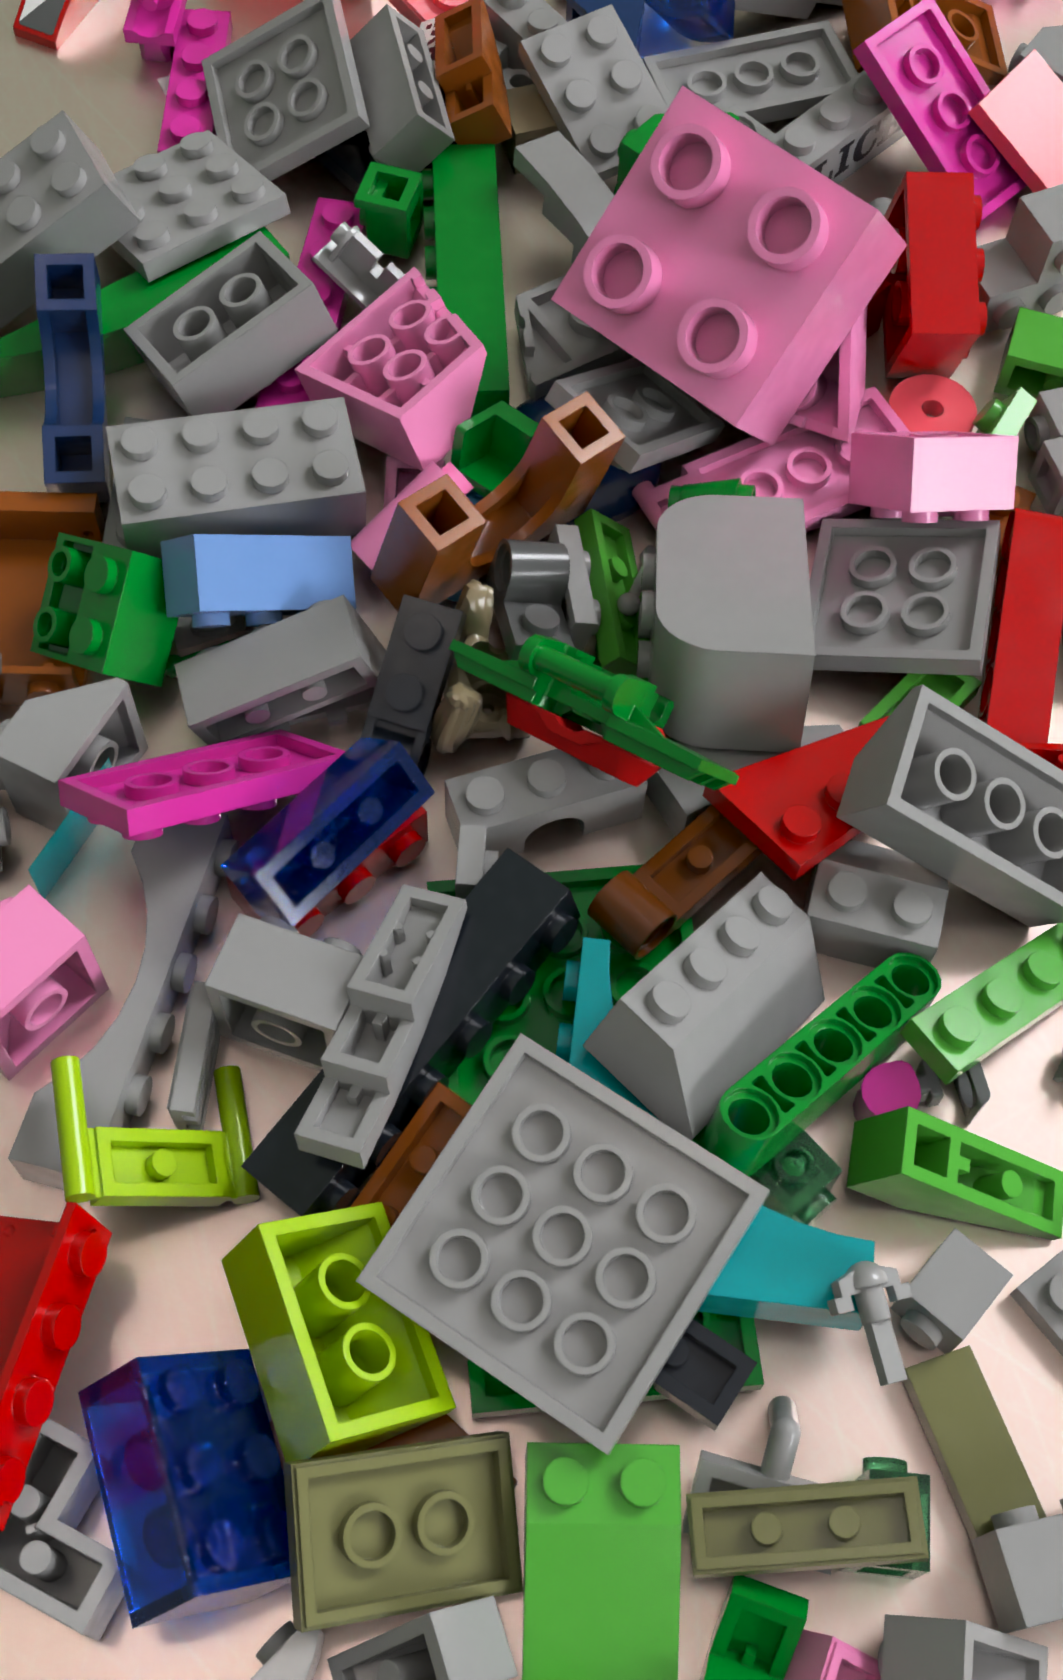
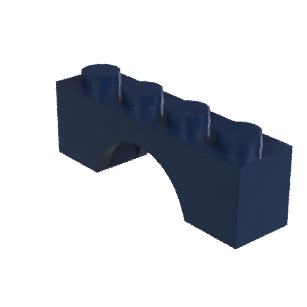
M94 253L34 254L36 312L41 337L45 382V418L42 425L44 484L47 492L97 493L99 503H108L111 497L109 444L106 432L108 424L101 284Z

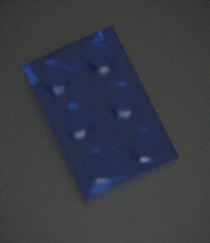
M249 1349L136 1357L78 1392L132 1629L249 1603L291 1582L284 1474Z

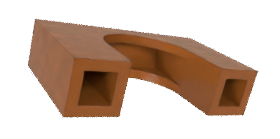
M588 391L582 393L541 418L530 444L518 465L492 492L475 505L470 502L448 474L443 475L399 501L370 579L397 612L399 611L404 594L436 604L441 603L463 589V586L472 579L477 580L488 573L498 544L502 539L539 541L552 532L555 524H566L584 513L626 436Z

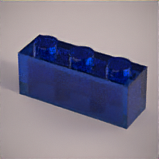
M361 737L220 867L259 916H274L294 927L421 807L435 791L400 741Z

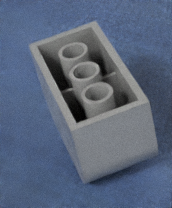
M700 495L686 498L671 505L662 513L658 520L655 553H643L641 590L650 591H642L638 615V638H647L649 641H638L637 677L648 678V682L658 686L655 693L674 702L671 715L663 728L664 733L679 742L709 749L788 752L801 747L815 661L803 499Z

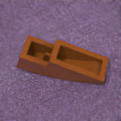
M469 0L435 17V77L445 92L446 111L457 145H496L512 138L507 90L486 5L483 0Z

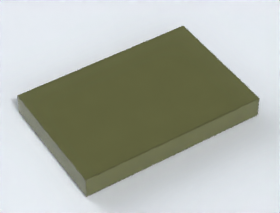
M494 1431L283 1462L294 1629L301 1633L465 1603L493 1595L497 1597L523 1592L509 1432Z

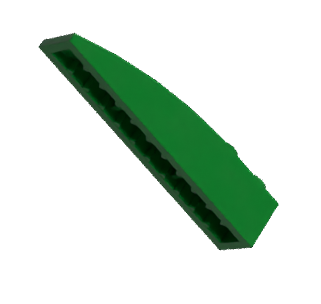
M264 226L151 282L146 281L136 271L102 288L101 304L105 375L145 363L123 330L257 232L261 231L290 260L289 253ZM38 320L0 338V398L45 390Z

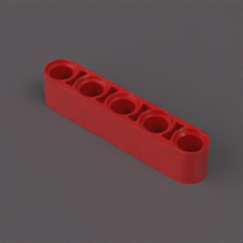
M1014 507L1009 514L1002 540L978 719L1015 742L1048 743L1063 623V516Z

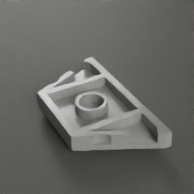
M565 275L516 295L514 314L528 392L533 401L547 395L556 380L633 358L631 354L551 300Z

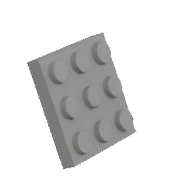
M304 0L201 61L217 137L270 181L370 127L341 0Z
M211 131L195 132L183 137L180 143L157 154L143 155L133 165L114 173L141 223L110 246L146 281L151 282L291 212L287 196L282 190Z
M822 519L810 578L815 643L813 670L982 676L1001 539L1000 520H938L937 523L901 522V519Z

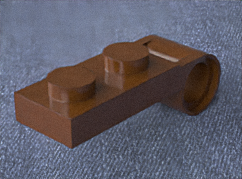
M711 805L635 873L632 874L626 870L613 877L595 896L588 908L587 914L636 960L642 959L672 932L684 924L760 855L762 851Z

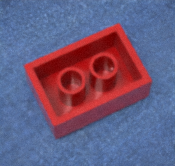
M906 171L884 215L886 220L907 244L885 277L891 283L883 312L885 378H909L916 375L933 374L950 379L962 360L967 359L970 349L978 337H982L985 333L987 306L985 302H979L978 287L984 274L985 254L982 248H977L976 231L980 227L983 204L981 196L974 195L973 173Z

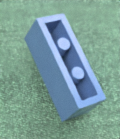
M190 534L160 542L167 617H192V628L231 626L230 616H245L246 627L274 624L283 620L282 615L298 614L307 610L316 602L332 600L341 595H344L354 609H356L351 536Z

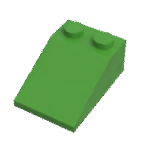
M527 1442L524 1489L522 1680H678L681 1567L680 1445L616 1444L610 1455H606L591 1443Z

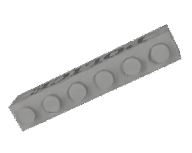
M864 70L772 135L768 140L839 184L902 138L905 133Z

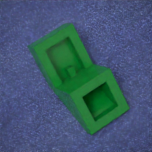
M744 1575L733 1576L713 1630L700 1680H784L807 1621L809 1599Z

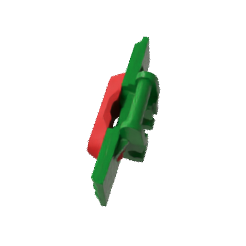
M534 634L525 641L520 650L518 661L501 660L455 639L451 642L449 649L454 651L458 668L507 691L508 724L623 782L638 787L663 768L683 779L690 780L715 791L730 784L736 785L740 777L735 772L665 737L663 728L671 715L674 702L655 693L658 686L632 674L612 673L593 664L596 657L560 640ZM583 727H585V728H587V729H589V730H591V731H594V732H596V733H598V734H600V735H597V734H594V733L589 732V731H587V730H584Z

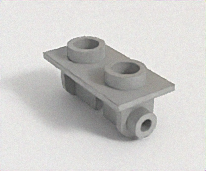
M344 221L331 235V241L315 254L311 260L364 310L405 274L392 262L385 269L377 262L383 253L360 232L361 229L357 225L351 228Z

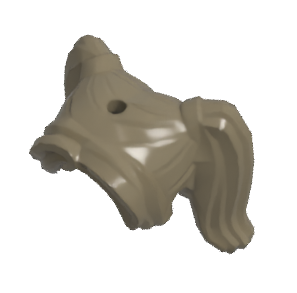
M472 579L463 586L455 609L463 611L467 615L459 641L501 660H509L506 649H497L488 640L493 616V588L488 585H482L480 581ZM454 657L444 689V698L435 712L430 736L436 750L442 754L455 753L458 747L468 738L504 737L509 742L513 739L530 738V734L507 723V691L458 668ZM488 708L492 713H486L483 709Z

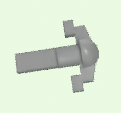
M871 1261L857 1262L844 1275L831 1283L835 1299L827 1301L830 1315L835 1316L855 1311L851 1295H854L880 1386L907 1380L883 1288H886L889 1301L894 1302L913 1297L909 1282L901 1284L896 1268L879 1266Z

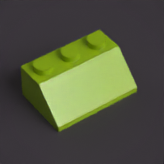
M382 1202L258 1224L221 1260L285 1462L363 1451L441 1417L456 1408L429 1331L356 1282L391 1228Z

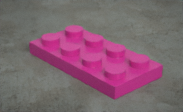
M922 0L853 50L854 55L929 172H965L974 174V195H980L983 204L981 221L1027 186L968 114L990 92V89L935 0Z
M278 729L59 779L60 805L87 817L88 822L92 824L104 825L121 833L124 839L133 841L151 840L163 835V828L181 823L188 825L213 824L221 820V813L236 809L249 811L270 809L277 805V799L290 795L313 797L327 794L330 792V785L355 779V759L352 753Z

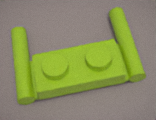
M61 1056L50 1062L65 1202L82 1203L90 1201V1206L218 1207L225 1201H232L234 1204H248L260 1199L258 1180L241 1167L253 1152L239 1066H223L213 1072L222 1131L122 1127L87 1128L80 1059L76 1056Z

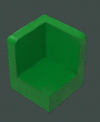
M501 400L456 427L451 463L474 487L472 490L486 497L518 465L539 423Z

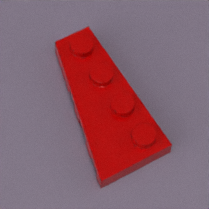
M889 716L734 770L733 772L740 776L736 785L730 784L715 791L705 787L702 796L795 881L861 833L860 830L836 816L854 758Z

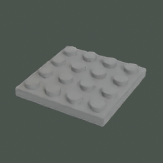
M520 1033L362 1270L356 1282L606 1455H610L770 1194V1190Z

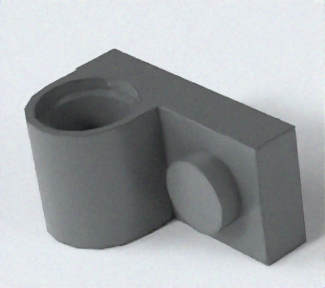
M502 539L498 544L485 580L487 585L493 588V607L509 660L518 661L523 644L534 634L555 638L574 647L561 608L570 574V559L565 544L516 539Z

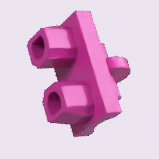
M131 0L123 27L125 42L139 43L141 57L144 60L171 61L187 0Z

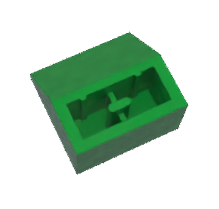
M59 532L55 549L48 561V578L41 607L33 623L34 636L30 651L103 675L161 687L179 618L167 617L162 559Z

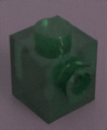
M804 1130L750 1178L770 1190V1194L763 1206L795 1221L799 1219L803 1224L810 1226L837 1200L830 1191L843 1170Z

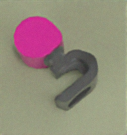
M923 1059L917 1067L916 1074L912 1066L902 1060L878 1065L865 1075L860 1089L855 1095L853 1101L854 1117L859 1121L906 1106L917 1109L921 1102H924L926 1107L939 1105L944 1096L941 1079ZM980 1062L953 1080L965 1115V1121L969 1125L978 1117L991 1097Z

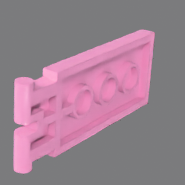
M875 386L865 390L854 433L910 432ZM791 424L786 425L773 446L752 436L682 465L681 477L654 487L651 481H643L632 491V496L656 531L660 516L668 508L669 492L672 485L683 486L684 484L741 478L742 484L755 485L757 497L803 499L806 533L820 528L822 519H841L869 507L848 503L851 444Z

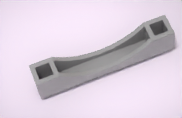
M221 813V820L213 824L188 825L181 823L163 828L164 833L160 837L151 840L135 841L131 853L143 883L147 908L145 949L136 982L118 1017L98 1043L80 1059L87 1128H129L133 1115L140 1117L147 1107L152 1091V1077L148 1076L156 1053L164 1054L172 1040L175 1016L171 1012L179 992L187 993L193 983L197 969V956L193 953L201 934L208 935L215 924L219 900L215 894L221 878L226 877L224 869L238 860L239 841L233 839L226 813ZM50 1082L34 1093L8 1159L24 1180L64 1190L53 1084Z

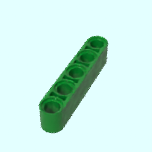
M908 952L896 953L888 957L726 1090L699 1140V1146L750 1177L861 1081L872 1068L878 1066L906 1041L900 1034L902 1029L913 1017L931 1006L941 989V978L937 969L921 956Z

